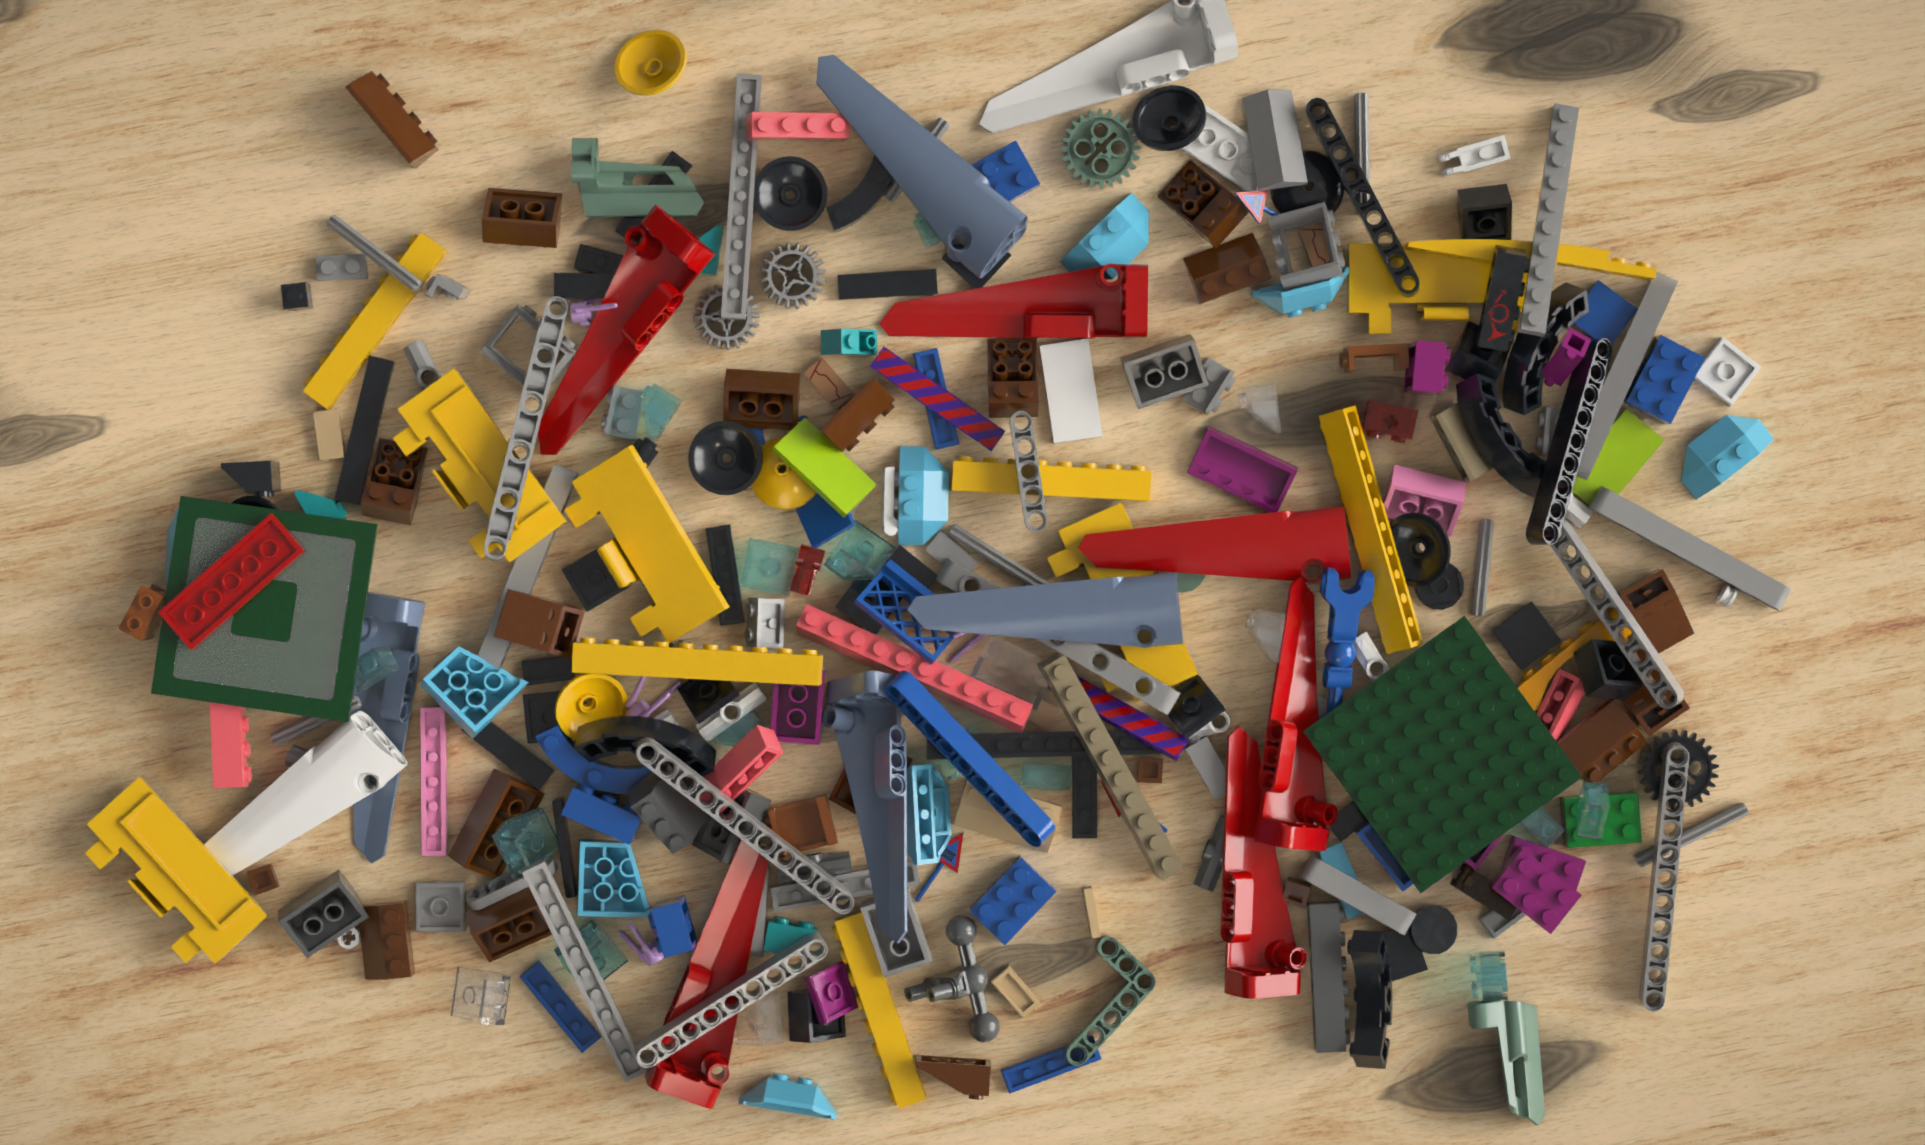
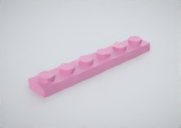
M420 707L421 856H447L446 711L442 707Z

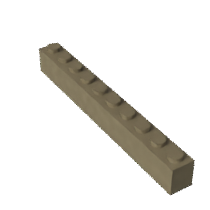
M1058 652L1039 663L1037 666L1155 876L1164 880L1183 869V865L1066 656Z

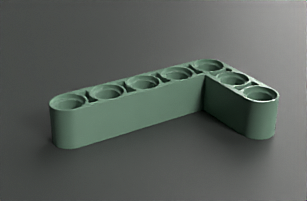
M1103 936L1097 940L1096 952L1126 982L1066 1046L1064 1051L1065 1058L1075 1066L1083 1065L1154 989L1156 984L1154 975L1122 944L1110 936ZM1107 940L1112 941L1114 949L1110 954H1104L1101 949L1103 942ZM1125 957L1130 958L1132 966L1128 971H1122L1119 966L1121 959ZM1143 974L1148 975L1150 979L1149 985L1145 988H1140L1137 983L1139 976ZM1127 992L1131 993L1133 1002L1129 1006H1123L1120 1001L1121 996ZM1108 1011H1114L1116 1014V1020L1112 1024L1104 1022V1015ZM1091 1029L1099 1031V1039L1096 1042H1089L1087 1040V1033ZM1079 1047L1083 1052L1082 1057L1076 1061L1070 1058L1071 1050Z

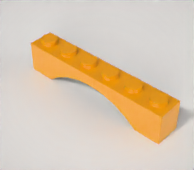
M1611 607L1609 614L1612 618L1617 619L1618 612L1615 608ZM1600 618L1593 623L1590 621L1585 623L1578 629L1580 634L1573 639L1571 637L1565 639L1559 645L1561 649L1554 655L1550 652L1540 660L1542 665L1535 670L1530 668L1521 676L1522 681L1516 687L1535 712L1541 706L1548 682L1555 672L1574 656L1576 650L1591 639L1615 641ZM1628 628L1623 630V635L1626 638L1632 633Z

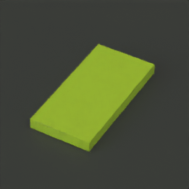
M1626 408L1614 421L1588 479L1585 480L1576 476L1572 493L1588 507L1600 486L1619 494L1663 443L1664 439Z
M806 418L797 424L772 449L784 463L843 518L877 486L872 479Z

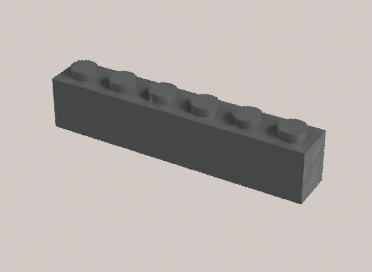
M1337 901L1308 902L1314 1050L1316 1053L1346 1052V1045H1350V1031L1345 1030V1020H1349L1348 1005H1344V996L1348 995L1347 981H1343L1342 971L1347 970L1346 956L1341 954V946H1345V932H1340V922H1344V909L1339 907Z

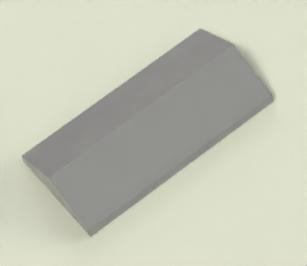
M1268 89L1243 97L1258 191L1308 184L1292 90Z

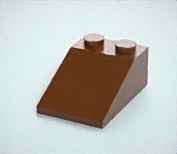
M917 1055L916 1067L962 1094L969 1095V1099L983 1100L984 1096H989L990 1060Z

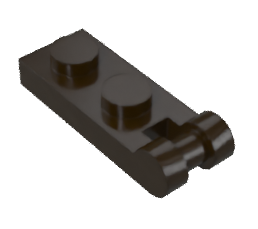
M1462 863L1459 867V874L1456 879L1453 878L1450 885L1505 919L1510 920L1516 907L1488 886L1492 880ZM1468 876L1475 880L1471 887L1464 884Z

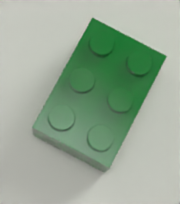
M1628 791L1560 797L1563 846L1575 848L1642 843L1639 795L1637 792Z

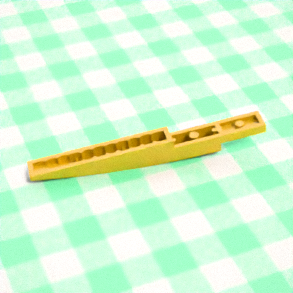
M1495 239L1428 240L1408 242L1405 249L1492 264L1495 245L1524 249L1527 258H1530L1533 241ZM1559 244L1556 266L1560 265L1648 281L1654 280L1657 269L1650 268L1651 264L1645 262H1636L1635 265L1626 264L1625 259L1614 257L1611 258V261H1608V250Z

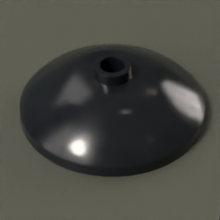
M1176 85L1160 87L1145 95L1137 104L1133 113V128L1137 138L1147 147L1158 151L1177 150L1189 145L1201 134L1206 123V108L1200 96L1189 88Z
M1302 151L1307 181L1313 184V189L1308 191L1304 185L1271 189L1270 195L1275 208L1282 214L1325 202L1328 211L1333 210L1335 213L1344 195V187L1326 155L1316 151Z
M794 156L781 157L769 162L759 172L754 185V204L762 219L772 227L783 231L801 230L812 225L824 211L827 202L826 182L819 169L811 162ZM793 191L795 193L794 199H787L785 196L786 192Z
M719 421L704 427L694 437L689 449L688 461L694 479L704 489L718 495H734L746 490L755 482L762 468L763 453L757 437L747 427L732 421ZM725 454L731 455L732 460L730 463H724L723 456Z
M1417 512L1406 513L1393 519L1389 524L1406 584L1419 587L1439 579L1446 571L1451 557L1450 541L1441 524L1431 516ZM1420 543L1424 545V551L1420 550Z

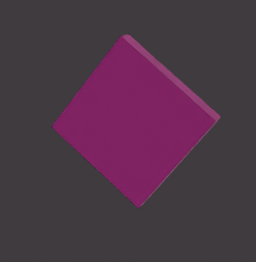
M843 961L836 962L804 978L820 1025L826 1024L858 1008L856 996Z

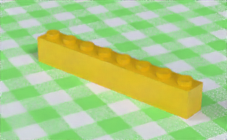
M420 232L419 235L414 234L407 244L409 249L404 255H398L395 261L420 279L424 285L448 251ZM385 274L377 284L380 288L374 295L371 293L365 299L363 311L360 315L356 313L348 323V326H350L345 335L341 333L333 343L335 346L334 350L330 355L326 353L318 364L321 366L316 374L311 373L304 382L306 387L303 392L326 409H332L369 359V356L372 355L418 293L410 290L391 274Z
M959 456L958 461H953L952 491L1020 494L1015 459H1008V464L998 463V458H983V462H973V457ZM1038 460L1044 496L1150 501L1151 471H1146V466L1131 465V470H1121V465L1107 464L1106 469L1097 468L1096 463H1082L1081 468L1072 467V462H1057V466H1047V461ZM1024 465L1021 469L1022 476L1026 479L1033 478L1035 468L1032 465ZM1029 489L1025 495H1039V493L1035 489Z
M861 911L837 918L834 921L835 926H832V931L836 941L841 940L843 949L840 950L843 963H849L851 972L848 973L849 981L852 987H857L859 996H856V1001L860 1011L865 1010L867 1019L864 1020L867 1033H873L875 1042L872 1043V1048L876 1058L881 1057L883 1066H880V1071L884 1081L889 1080L891 1089L888 1090L891 1103H897L898 1109L926 1100L927 1095L887 978L883 976Z

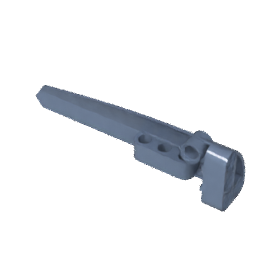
M835 55L818 57L816 80L818 87L863 140L947 248L948 257L954 262H961L977 277L983 278L1023 236L1027 229L1028 216L990 187L989 181L983 174ZM956 244H961L964 246V248L959 250L955 249L953 246Z
M1176 572L916 596L908 608V611L928 630L1141 648L1183 644ZM1143 629L1150 631L1152 635L1151 641L1146 644L1138 639V633Z
M368 592L353 695L359 697L362 706L350 712V716L358 711L368 714L403 755L420 658L416 651L425 602ZM400 772L388 781L384 787L353 804L354 844L363 852L370 863L376 862L386 854ZM370 775V782L373 785H377L376 778Z
M863 671L827 682L828 707L823 711L822 723L826 728L834 729L859 823L880 930L894 942L900 943L907 933L906 732L901 726V711L887 697L884 690L885 686L896 675L879 671Z

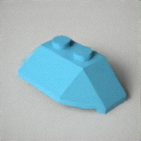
M1131 193L1078 242L1060 262L1070 272L1105 266L1107 264H1129L1148 246L1149 210ZM1111 268L1104 271L1105 279H1113L1117 275V272Z
M1349 267L1342 268L1343 277L1337 276L1292 288L1286 292L1281 283L1253 290L1250 293L1251 297L1280 315L1288 314V318L1302 315L1303 309L1312 308V312L1326 309V304L1332 302L1350 271Z
M1725 415L1686 446L1681 482L1697 500L1722 484L1759 455L1774 438L1759 419Z
M900 446L898 545H924L948 522L949 471L926 447Z
M933 764L911 765L907 769V853L914 865L938 863L941 858L940 855L945 850L952 836L949 786L935 770L936 768Z
M775 1072L774 1076L768 1075L740 1095L738 1104L831 1120H836L837 1110L817 1083H812L813 1079L807 1077H798V1080L788 1079L789 1075Z

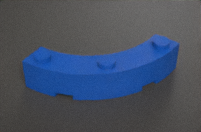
M558 724L535 735L542 750L561 771L577 782L593 789L616 794H628L627 790L654 773L643 764L618 766L598 759L589 762L575 748V743L569 739Z

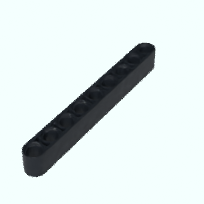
M1321 98L1311 99L1306 106L1308 120L1391 279L1402 296L1407 298L1415 296L1420 287L1419 278L1325 100ZM1316 106H1320L1325 111L1321 116H1314L1311 114V110ZM1326 128H1333L1336 131L1335 135L1331 138L1324 137L1322 132ZM1343 149L1347 152V156L1339 160L1333 156L1334 152ZM1348 171H1355L1358 173V178L1355 181H1348L1345 179V174ZM1361 192H1365L1370 196L1369 200L1365 203H1360L1356 200V196ZM1371 214H1377L1381 217V221L1376 225H1372L1367 221V218ZM1382 236H1389L1393 240L1386 247L1380 245L1378 241ZM1395 257H1399L1404 261V264L1400 268H1393L1390 265V261ZM1406 279H1411L1415 282V287L1412 290H1405L1401 286L1402 282Z
M1606 338L1591 339L1583 359L1571 373L1526 528V539L1532 545H1553L1558 541L1612 355V345Z

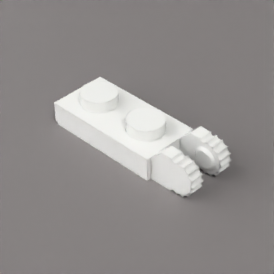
M1504 135L1457 148L1454 152L1438 156L1439 162H1446L1458 157L1460 164L1458 167H1450L1442 171L1443 177L1459 172H1469L1511 159Z
M884 467L882 474V532L886 536H894L898 530V521L894 518V512H898L899 502L898 497H894V487L899 486V472H895V467Z

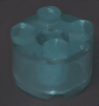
M1505 951L1474 952V956H1469L1471 974L1476 973V980H1471L1473 998H1477L1478 1001L1508 1000L1507 993H1503L1508 991L1506 963L1504 959H1500V957H1505Z

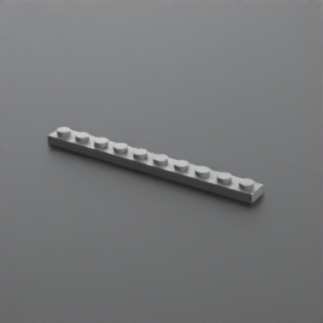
M737 74L721 319L746 321L758 140H746V115L751 112H760L762 75Z
M1557 103L1553 106L1519 333L1544 337L1546 333L1579 107Z
M542 859L521 869L624 1081L627 1082L646 1073L647 1068L641 1067L636 1060L634 1052L635 1043L545 860Z

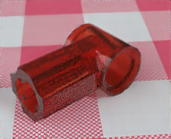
M801 544L796 560L797 568L790 591L811 596L817 572L820 571L825 550Z

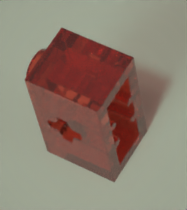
M1369 400L1366 404L1362 429L1367 431L1366 436L1381 439V435L1391 436L1390 441L1405 444L1406 440H1412L1418 410ZM1391 416V421L1395 422V426L1387 429V424H1384L1383 420Z

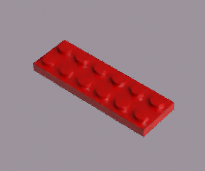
M271 513L158 613L188 648L194 650L299 558L305 550L278 518Z

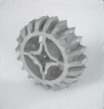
M787 242L786 251H783L780 245L777 246L778 255H775L773 251H769V255L773 258L772 261L763 259V263L768 265V269L760 268L761 273L767 274V277L759 279L761 283L768 282V285L762 288L763 292L772 290L768 299L772 300L777 296V306H780L782 301L785 300L786 309L790 308L791 302H794L795 309H799V301L803 300L805 306H808L809 302L806 298L809 296L812 300L816 301L817 297L813 294L814 290L819 293L823 291L817 284L826 283L824 278H819V275L825 274L826 270L817 268L823 264L822 259L816 262L813 260L817 257L818 253L814 251L809 256L810 247L806 245L802 252L800 251L801 244L798 242L795 245V250H791V244ZM787 256H799L797 261L790 267L778 264L781 259ZM805 260L812 266L813 281L808 280L801 274ZM797 268V275H800L799 278L804 282L793 279L789 283L787 280L789 277L781 270L793 272ZM773 270L784 276V283L780 292L773 283ZM794 285H802L808 288L800 295H787Z
M714 285L716 293L712 295L707 289L705 293L709 298L707 300L703 297L698 298L704 304L703 307H694L696 311L701 312V315H695L693 319L701 320L702 322L697 324L695 328L696 330L704 328L705 331L700 334V337L703 339L709 335L708 345L717 340V349L721 348L722 342H725L726 350L731 349L730 342H734L735 347L740 348L739 339L742 338L743 342L747 344L749 340L745 335L748 333L753 337L755 336V332L750 330L751 326L759 327V323L753 322V318H760V313H753L752 310L757 309L759 306L757 303L749 304L754 299L753 295L747 297L746 324L738 334L731 336L732 325L736 321L742 320H730L731 322L728 323L727 329L725 320L718 317L721 316V309L718 312L707 314L710 305L722 297V291H720L718 285ZM707 321L720 322L723 326L724 337L713 333Z

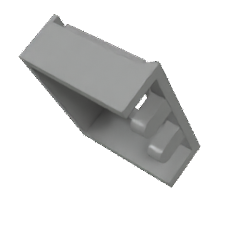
M1325 202L1267 218L1273 233L1272 241L1278 257L1276 261L1281 272L1279 277L1285 292L1292 288L1337 276L1343 277L1341 267L1345 266L1342 252L1337 250V246L1341 245L1338 232L1333 231L1332 225L1336 224L1333 210L1328 211ZM1322 222L1331 262L1293 272L1284 232Z
M517 305L480 351L524 386L527 374L494 348L518 316L538 332L540 321L535 318L537 313L527 305L523 308ZM566 336L562 338L559 348L565 355L554 367L550 386L577 353L573 349L576 344Z

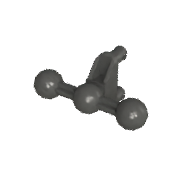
M958 915L948 922L946 936L951 943L958 946L962 968L960 971L927 977L923 983L905 988V997L908 1002L926 997L930 1002H935L938 1000H956L969 994L974 1014L969 1022V1032L979 1042H990L997 1037L1000 1031V1024L997 1017L988 1012L983 992L988 984V974L982 966L976 963L972 942L977 935V927L969 917Z

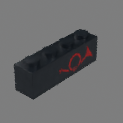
M1495 245L1476 336L1478 347L1507 351L1508 345L1514 342L1515 329H1512L1514 320L1518 321L1520 306L1517 303L1518 298L1524 295L1525 282H1522L1523 274L1528 273L1530 267V258H1527L1524 249Z

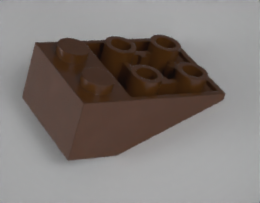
M1191 160L1157 195L1162 202L1215 248L1225 240L1249 213L1234 194Z
M1037 338L987 339L989 418H1011L1017 411H1025L1031 417H1038Z
M379 438L361 500L362 516L411 526L418 501L428 448L420 447L409 456H405L395 441Z
M1657 569L1617 592L1658 653L1694 634L1676 591L1663 569Z
M508 589L494 637L550 654L571 658L573 643L577 640L585 611L571 604Z
M1639 648L1637 655L1641 660H1645L1646 653L1643 649ZM1652 669V678L1660 681V673ZM1642 680L1643 687L1625 700L1620 699L1639 729L1646 736L1652 735L1690 709L1684 698L1680 704L1670 709L1660 707ZM1666 690V699L1674 702V694Z

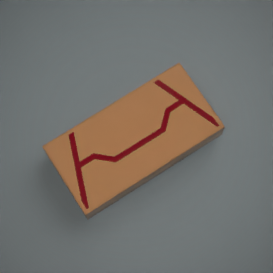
M1322 222L1299 228L1298 232L1311 268L1330 263Z
M822 357L803 373L835 410L854 395L853 391Z

